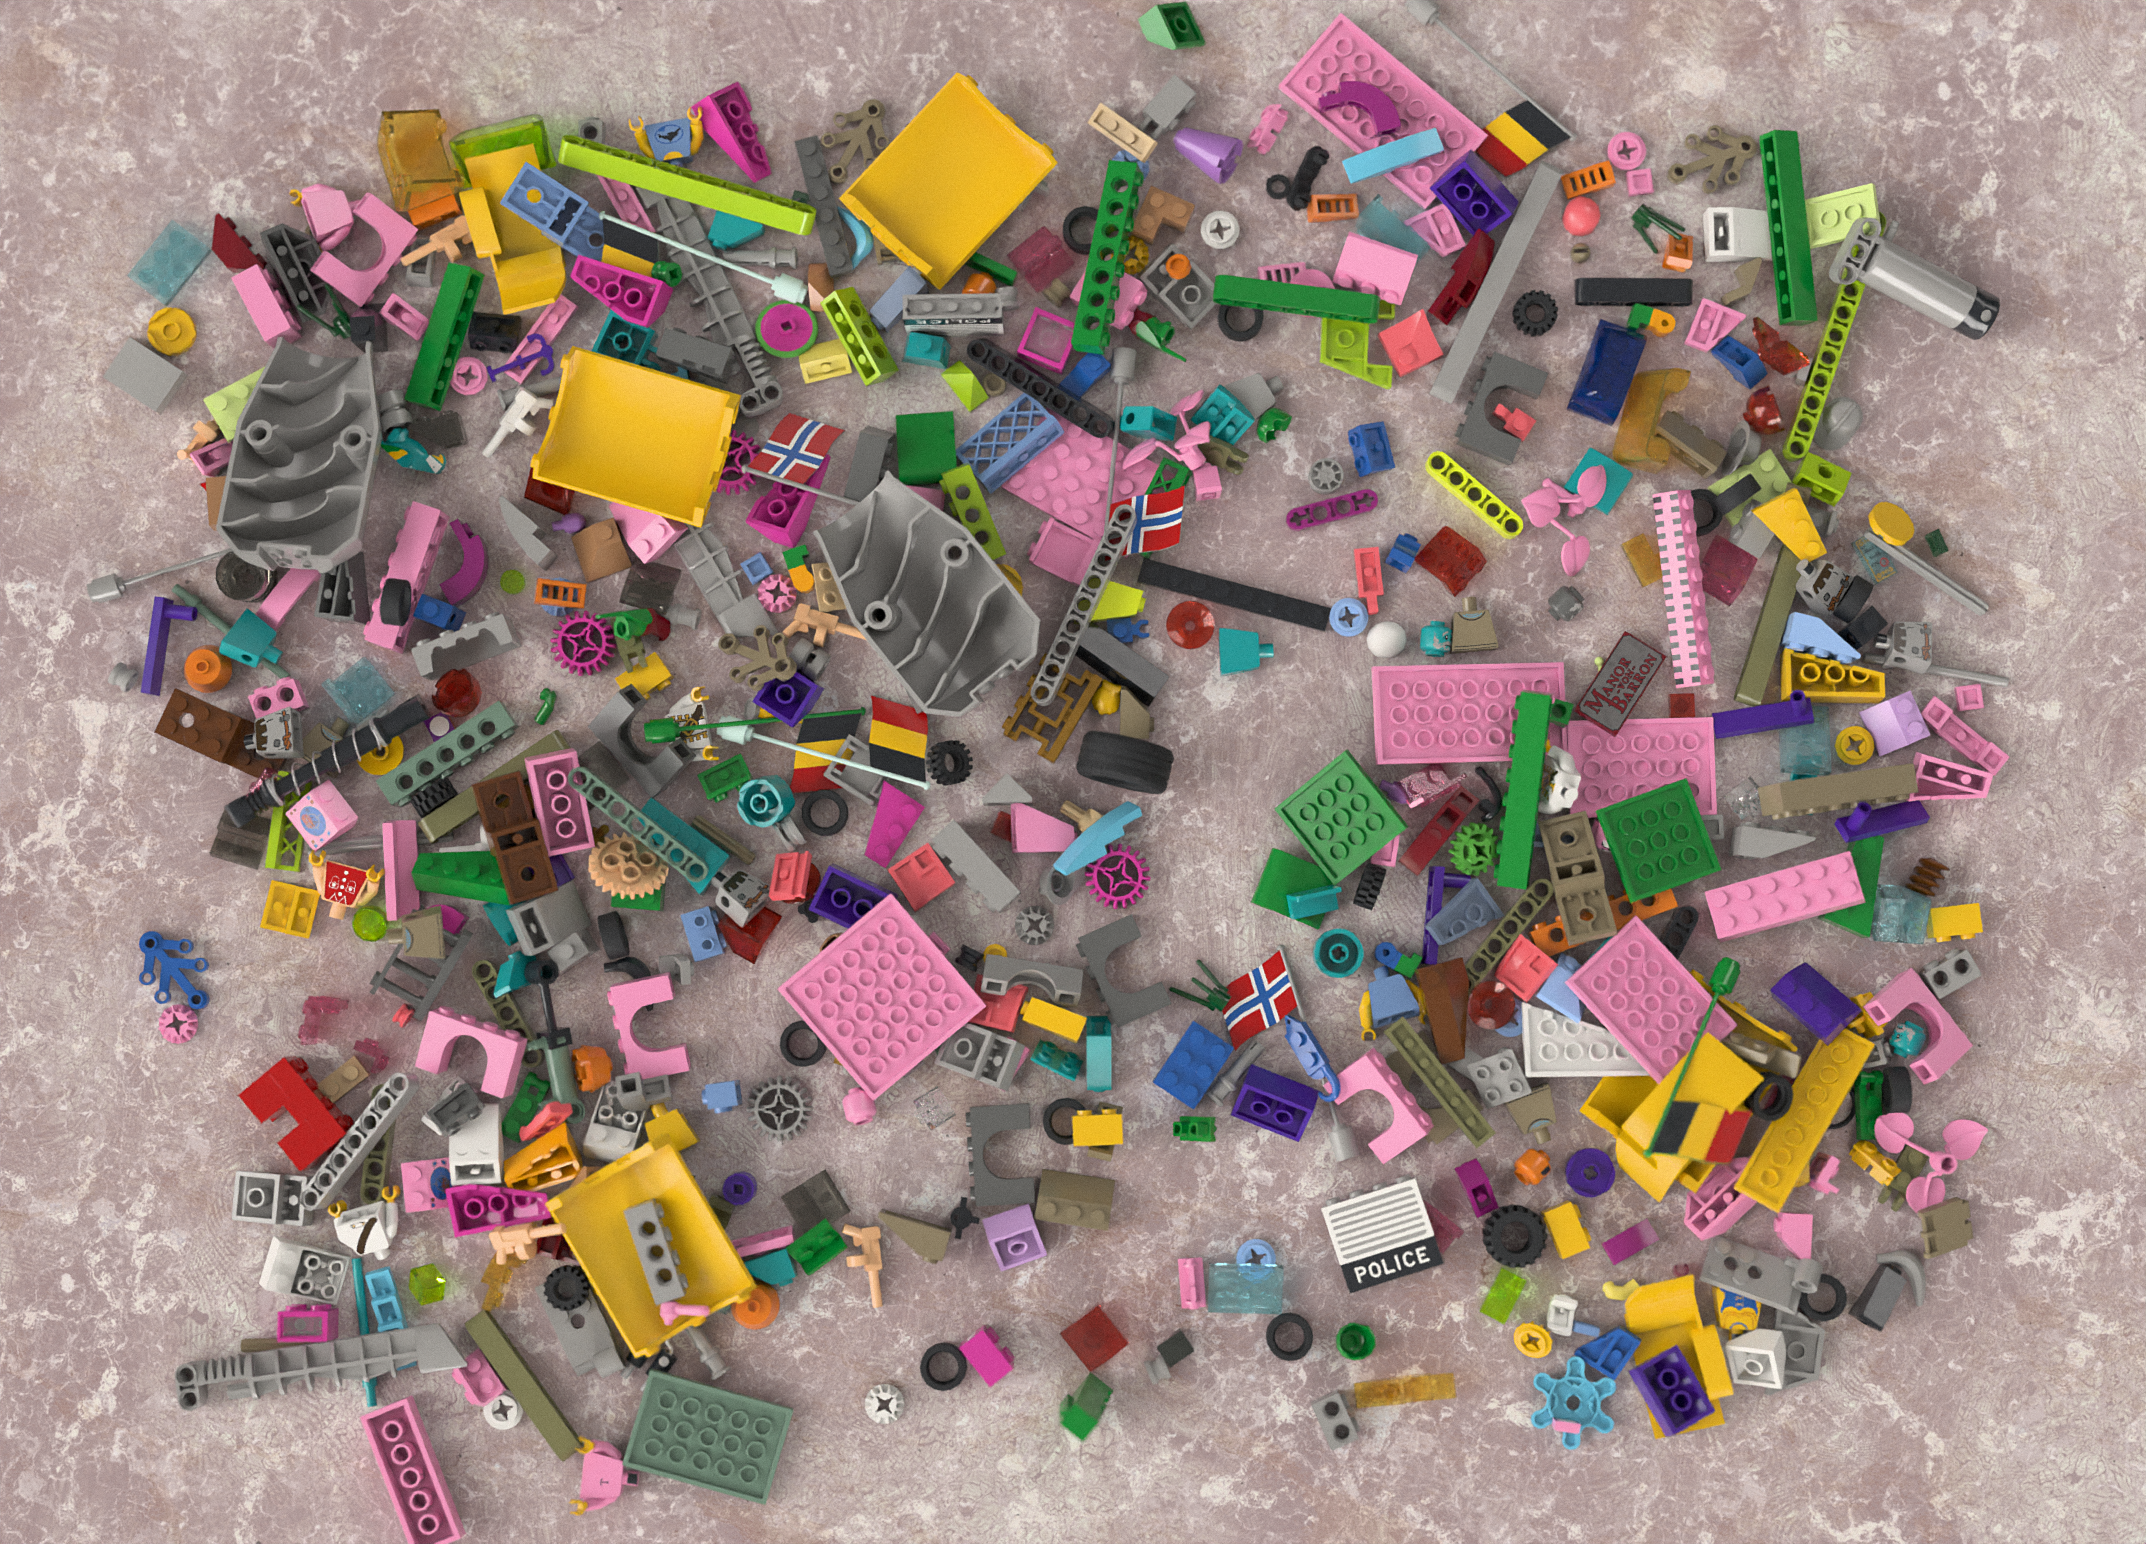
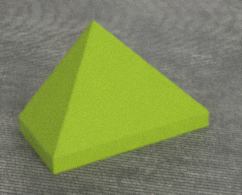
M958 360L941 373L943 379L969 412H972L989 399L975 375L961 360Z

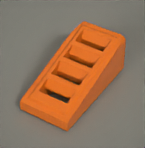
M1609 160L1560 177L1567 200L1611 188L1616 183ZM1602 170H1603V173H1604V176H1605V180H1606V181H1603V182H1602V178H1601V175H1600V172H1599V171H1602ZM1592 173L1594 174L1596 184L1594 185L1592 184L1590 174ZM1581 176H1584V180L1587 186L1586 188H1583L1580 180ZM1571 179L1575 180L1577 191H1573Z
M1357 194L1310 195V203H1307L1309 204L1307 207L1309 223L1359 218ZM1345 201H1348L1349 212H1346ZM1335 202L1339 204V212H1336ZM1325 203L1329 204V213H1326Z
M538 578L536 580L534 604L584 609L587 584ZM544 586H548L547 598H542ZM554 587H558L557 600L552 599ZM564 588H568L567 601L562 600ZM574 589H578L577 602H572Z

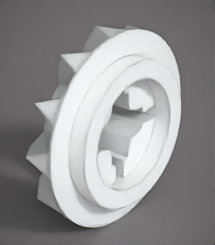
M1214 211L1208 214L1201 225V236L1205 243L1214 249H1225L1233 245L1239 235V224L1236 218L1226 211ZM1217 221H1219V225L1222 228L1227 229L1223 233V239L1219 237L1218 233L1213 232L1217 228Z
M880 1384L872 1388L867 1394L865 1409L869 1418L875 1422L889 1424L901 1416L904 1410V1398L896 1387L889 1384ZM877 1396L884 1401L893 1397L889 1403L891 1413L885 1408L878 1412L876 1411L880 1405Z
M508 1389L484 1406L485 1419L492 1427L500 1430L514 1427L524 1413L522 1406ZM501 1401L504 1403L505 1406L513 1405V1407L510 1408L509 1411H507V1417L504 1415V1413H494L501 1407Z

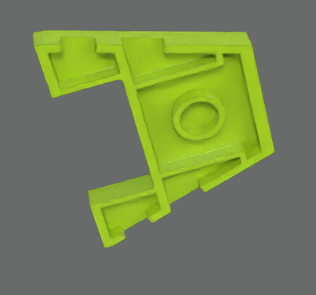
M1383 299L1380 300L1378 319L1393 320L1395 317V304ZM1321 318L1319 362L1390 390L1392 387V366L1367 363L1369 324Z

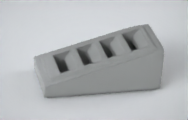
M417 235L416 240L410 246L409 253L418 249L417 245L424 246L429 243L430 236ZM436 250L426 255L428 258L422 257L407 266L406 281L409 286L432 287ZM415 265H426L427 267H415Z

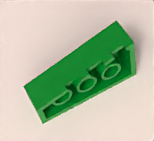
M1090 1372L1072 1396L1067 1394L1059 1404V1424L1081 1442H1084L1099 1423L1107 1406L1105 1403L1110 1400L1114 1390Z

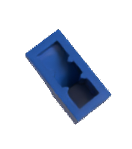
M1729 335L1711 350L1713 357L1727 368L1736 381L1749 390L1768 374L1761 357Z
M1088 353L1059 384L1082 397L1111 371V364L1102 354Z
M1405 533L1404 536L1399 534L1384 563L1407 573L1421 544L1417 543L1418 539L1408 533Z

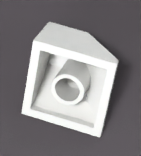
M1756 1329L1726 1343L1725 1346L1734 1383L1782 1388L1786 1358V1347L1782 1331Z

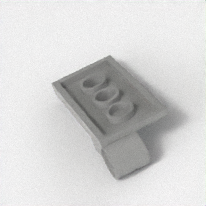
M1717 1235L1711 1238L1699 1280L1795 1315L1801 1292L1815 1293L1817 1291L1823 1267L1819 1262L1812 1259L1798 1260L1787 1256L1784 1260ZM1724 1262H1733L1736 1265V1270H1728ZM1748 1270H1756L1760 1278H1751Z
M569 1278L562 1279L558 1284V1291L561 1295L564 1292H571L574 1295L576 1293V1284ZM544 1283L535 1287L539 1299L577 1376L596 1368L600 1376L605 1378L626 1367L623 1353L592 1289H589L590 1294L584 1304L571 1311H559L560 1309L553 1308V1305L546 1301L548 1298L544 1296ZM575 1314H581L585 1318V1325L582 1328H577L573 1325L572 1318Z

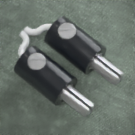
M670 1338L666 1340V1345L670 1351L665 1348L661 1350L645 1372L647 1375H649L651 1368L668 1373L678 1358L673 1354V1346L669 1343ZM630 1351L626 1357L628 1364L621 1372V1377L627 1379L635 1367L641 1369L649 1357H646L644 1354L635 1358L632 1351ZM647 1380L641 1386V1391L645 1389Z

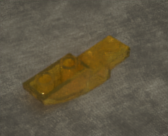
M538 1221L528 1222L532 1224L533 1228H538ZM516 1250L513 1253L507 1254L505 1264H498L496 1262L497 1252L491 1259L481 1279V1282L490 1285L481 1309L491 1312L495 1310V1307L499 1308L504 1298V1293H501L504 1283L508 1284L513 1274V1270L510 1267L519 1268L522 1266V1263L526 1265L528 1259L521 1260L517 1256Z
M1454 1372L1413 1374L1354 1383L1356 1408L1400 1405L1407 1402L1453 1399L1457 1397Z

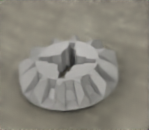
M1030 906L1018 914L1015 921V930L1019 938L1025 943L1039 945L1051 937L1054 930V921L1046 909L1040 906ZM1027 917L1034 921L1043 918L1039 924L1042 934L1036 930L1026 933L1030 926Z

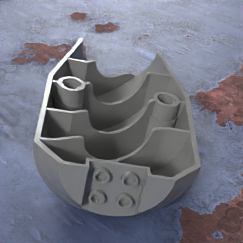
M283 337L277 338L276 347L237 421L216 530L241 559L272 571L281 566L296 569H317L321 574L335 568L361 551L382 443L372 361L373 344L371 341H366V353L361 356L332 358L306 352L291 345Z
M889 470L885 472V477L880 484L859 504L833 523L812 532L819 540L852 622L925 713L961 717L982 704L984 701L980 694L985 695L996 686L994 682L999 678L1005 679L1014 671L1013 667L1018 671H1022L1035 659L1040 619L967 528L895 479ZM956 547H960L962 550V555L958 560L953 559V552ZM883 609L886 617L882 622H877L876 613Z

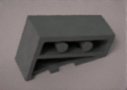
M673 327V330L665 328L656 352V357L660 361L726 385L737 358L731 347L710 342V340L698 335L696 337L687 335L686 331Z
M866 426L860 431L844 497L861 502L880 484L885 477V472L888 470L886 464L893 451V440L896 433L872 426Z
M360 551L354 557L328 572L321 573L314 617L332 622L366 625L370 621L363 552Z

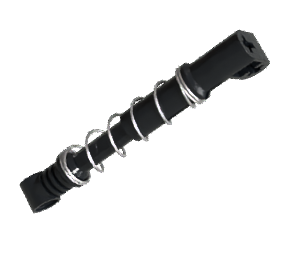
M417 694L398 705L395 710L387 715L369 720V725L364 728H354L350 736L340 741L333 740L332 745L321 751V753L313 751L312 761L306 765L293 763L292 773L285 777L273 774L272 778L268 777V779L262 781L259 790L254 789L253 792L248 793V796H240L225 805L224 808L236 828L256 818L258 813H264L263 809L267 811L269 807L285 805V796L294 791L300 796L299 788L310 781L315 780L320 784L319 776L331 771L334 773L337 771L341 773V768L355 760L361 761V756L375 748L381 750V745L383 747L388 746L396 736L429 719L431 713L420 695ZM315 753H318V754L321 755L320 757L314 759V754H315ZM294 765H299L300 768L294 771ZM275 776L281 778L278 781L273 780Z

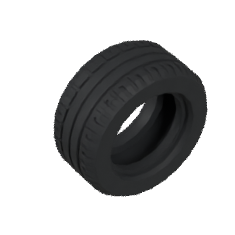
M1089 731L1084 735L1083 744H1081L1080 748L1081 752H1079L1078 756L1079 761H1077L1076 765L1078 774L1119 788L1149 794H1162L1167 789V781H1169V773H1171L1174 761L1171 750L1151 742L1115 733Z

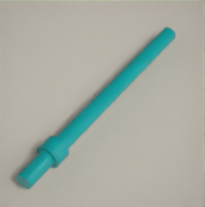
M354 1258L351 1260L359 1334L366 1335L370 1333L362 1258ZM376 1376L371 1378L369 1382L362 1380V1386L366 1390L367 1407L377 1406L375 1386H378Z

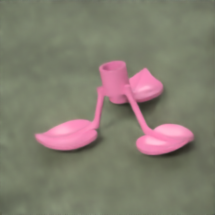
M1203 389L1184 397L1170 411L1171 415L1176 416L1179 414L1186 431V435L1175 443V448L1179 449L1180 453L1178 454L1161 441L1150 438L1141 442L1130 451L1123 464L1124 471H1126L1128 466L1148 457L1156 447L1163 448L1175 456L1178 461L1184 460L1190 470L1200 467L1206 461L1197 444L1210 442V423L1206 421L1189 429L1185 419L1186 411L1194 408L1201 400L1204 393Z
M1602 465L1592 466L1583 472L1578 481L1577 489L1580 496L1577 498H1558L1555 489L1545 487L1521 500L1534 526L1544 527L1550 522L1570 537L1571 541H1567L1563 545L1561 552L1562 565L1566 574L1570 577L1576 575L1586 563L1590 553L1589 541L1584 536L1576 538L1573 533L1553 518L1557 517L1560 513L1559 503L1583 501L1586 507H1592L1601 500L1606 488V473Z
M1887 1113L1879 1116L1875 1122L1874 1132L1878 1144L1890 1153L1901 1152L1904 1145L1907 1144L1930 1157V1165L1936 1171L1929 1173L1927 1178L1921 1176L1914 1178L1906 1190L1907 1202L1918 1215V1210L1940 1203L1944 1199V1182L1942 1179L1934 1176H1942L1943 1173L1951 1174L1957 1168L1956 1159L1967 1160L1972 1157L1978 1150L1988 1129L1971 1120H1954L1945 1127L1942 1133L1943 1139L1947 1143L1944 1146L1945 1152L1936 1151L1934 1153L1908 1140L1913 1135L1914 1125L1911 1118L1904 1113Z

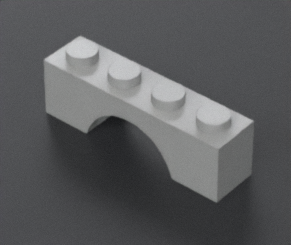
M987 954L980 992L1005 996L1016 985L1032 984L1045 990L1053 1004L1077 1008L1081 996L1083 970Z

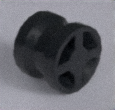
M962 945V952L959 957H956L954 962L976 972L978 969L977 964L979 960L983 959L984 954L966 945Z

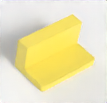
M840 338L814 344L809 350L798 356L805 384L852 373L848 353Z

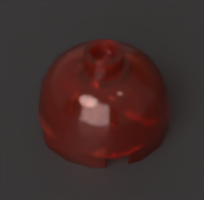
M1769 385L1754 391L1746 401L1747 412L1742 413L1744 420L1749 423V426L1752 425L1754 430L1761 435H1774L1786 431L1785 425H1779V423H1782L1781 419L1783 418L1773 393L1770 395L1767 393L1771 390Z
M454 668L443 674L435 685L437 688L436 695L432 694L433 705L443 714L450 717L461 718L467 716L476 709L481 700L482 691L479 681L464 668H461L462 670L459 671Z

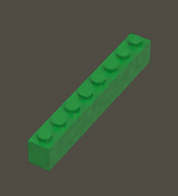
M1773 130L1759 136L1779 326H1804L1818 321L1798 132Z
M1523 690L1521 695L1516 696L1515 710H1519L1518 719H1514L1512 724V734H1516L1515 743H1511L1509 748V758H1513L1512 767L1507 768L1506 782L1509 783V791L1504 792L1503 806L1506 807V815L1501 816L1500 821L1503 839L1498 840L1497 845L1500 863L1495 864L1494 878L1497 879V886L1524 890L1529 887L1553 693Z

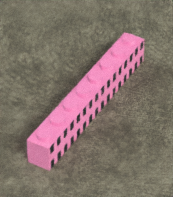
M1676 490L1653 494L1676 688L1714 684V668L1711 661V644L1708 636V619L1705 612L1706 599L1702 587L1703 574L1700 569V549L1696 538L1697 525L1694 520V500L1691 496V490Z

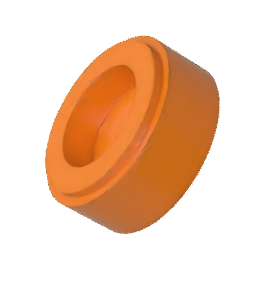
M1175 254L1167 260L1166 270L1173 279H1182L1190 273L1191 263L1185 255Z

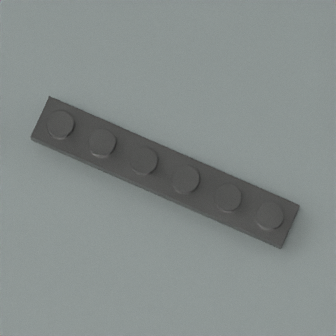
M815 135L794 141L811 206L816 209L815 221L830 277L835 278L853 273L854 269L819 137Z

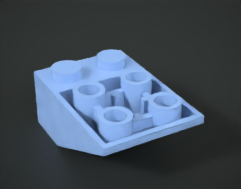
M1798 612L1788 615L1779 646L1784 647V649L1794 650V652L1799 653L1801 651L1815 655L1817 658L1822 659V657L1839 661L1845 665L1860 659L1861 655L1820 618Z

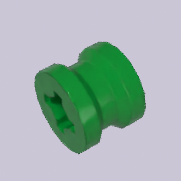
M657 261L652 267L651 277L674 287L681 281L682 270L679 264L675 262Z

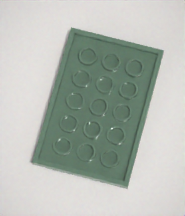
M651 1368L622 1465L766 1505L794 1408Z

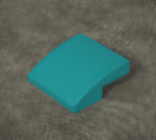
M1219 383L1195 411L1190 420L1196 425L1208 421L1211 426L1210 436L1234 445L1252 425L1255 418L1230 391Z
M1590 447L1565 484L1564 489L1573 495H1579L1577 489L1578 481L1583 472L1592 466L1602 465L1606 473V488L1601 500L1592 507L1608 515L1634 475L1617 462Z

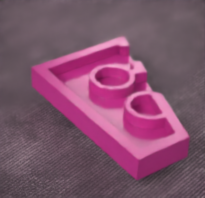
M883 781L864 855L886 868L925 807L886 781Z

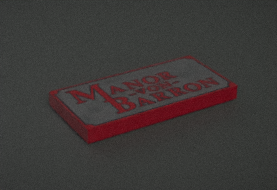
M1625 631L1574 709V712L1616 737L1667 656Z

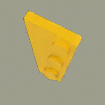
M1795 487L1751 510L1800 560L1807 559L1811 562L1827 553L1803 500Z

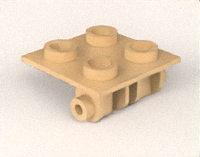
M828 562L812 564L819 612L830 613L833 610L847 609Z

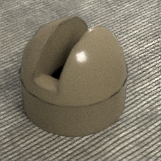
M1585 243L1575 244L1570 251L1571 259L1576 263L1586 262L1590 257L1589 246ZM1575 250H1586L1587 253L1575 254Z

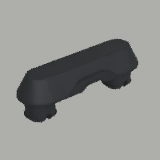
M1314 146L1306 152L1289 190L1286 201L1295 211L1308 207L1309 204L1307 203H1310L1311 185L1317 177L1321 166L1327 164L1329 152L1321 146Z

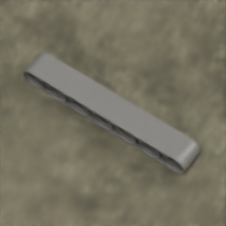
M395 1073L389 1078L301 1192L299 1201L304 1209L318 1210L329 1206L418 1091L420 1082L415 1074ZM403 1079L406 1080L405 1089L402 1088ZM388 1098L391 1099V1107H390V1108H388V1106H387V1100H388ZM374 1117L376 1118L375 1128L372 1124V1120ZM359 1136L361 1137V1140H362V1143H361V1146H360V1147H359L358 1142H357ZM344 1155L347 1158L346 1165L343 1164ZM329 1175L332 1177L331 1185L328 1182ZM314 1194L317 1195V1202H316V1204H315L314 1199H313V1198H314Z

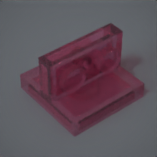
M1045 225L1007 254V258L1037 294L1048 286L1054 278H1058L1074 265L1072 258L1063 249L1061 239L1057 235L1053 236Z

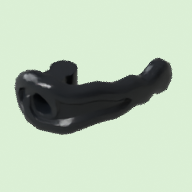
M1479 766L1475 768V773L1486 783L1494 799V804L1489 799H1483L1478 805L1479 810L1486 814L1481 816V820L1488 822L1499 813L1502 807V796L1494 780Z

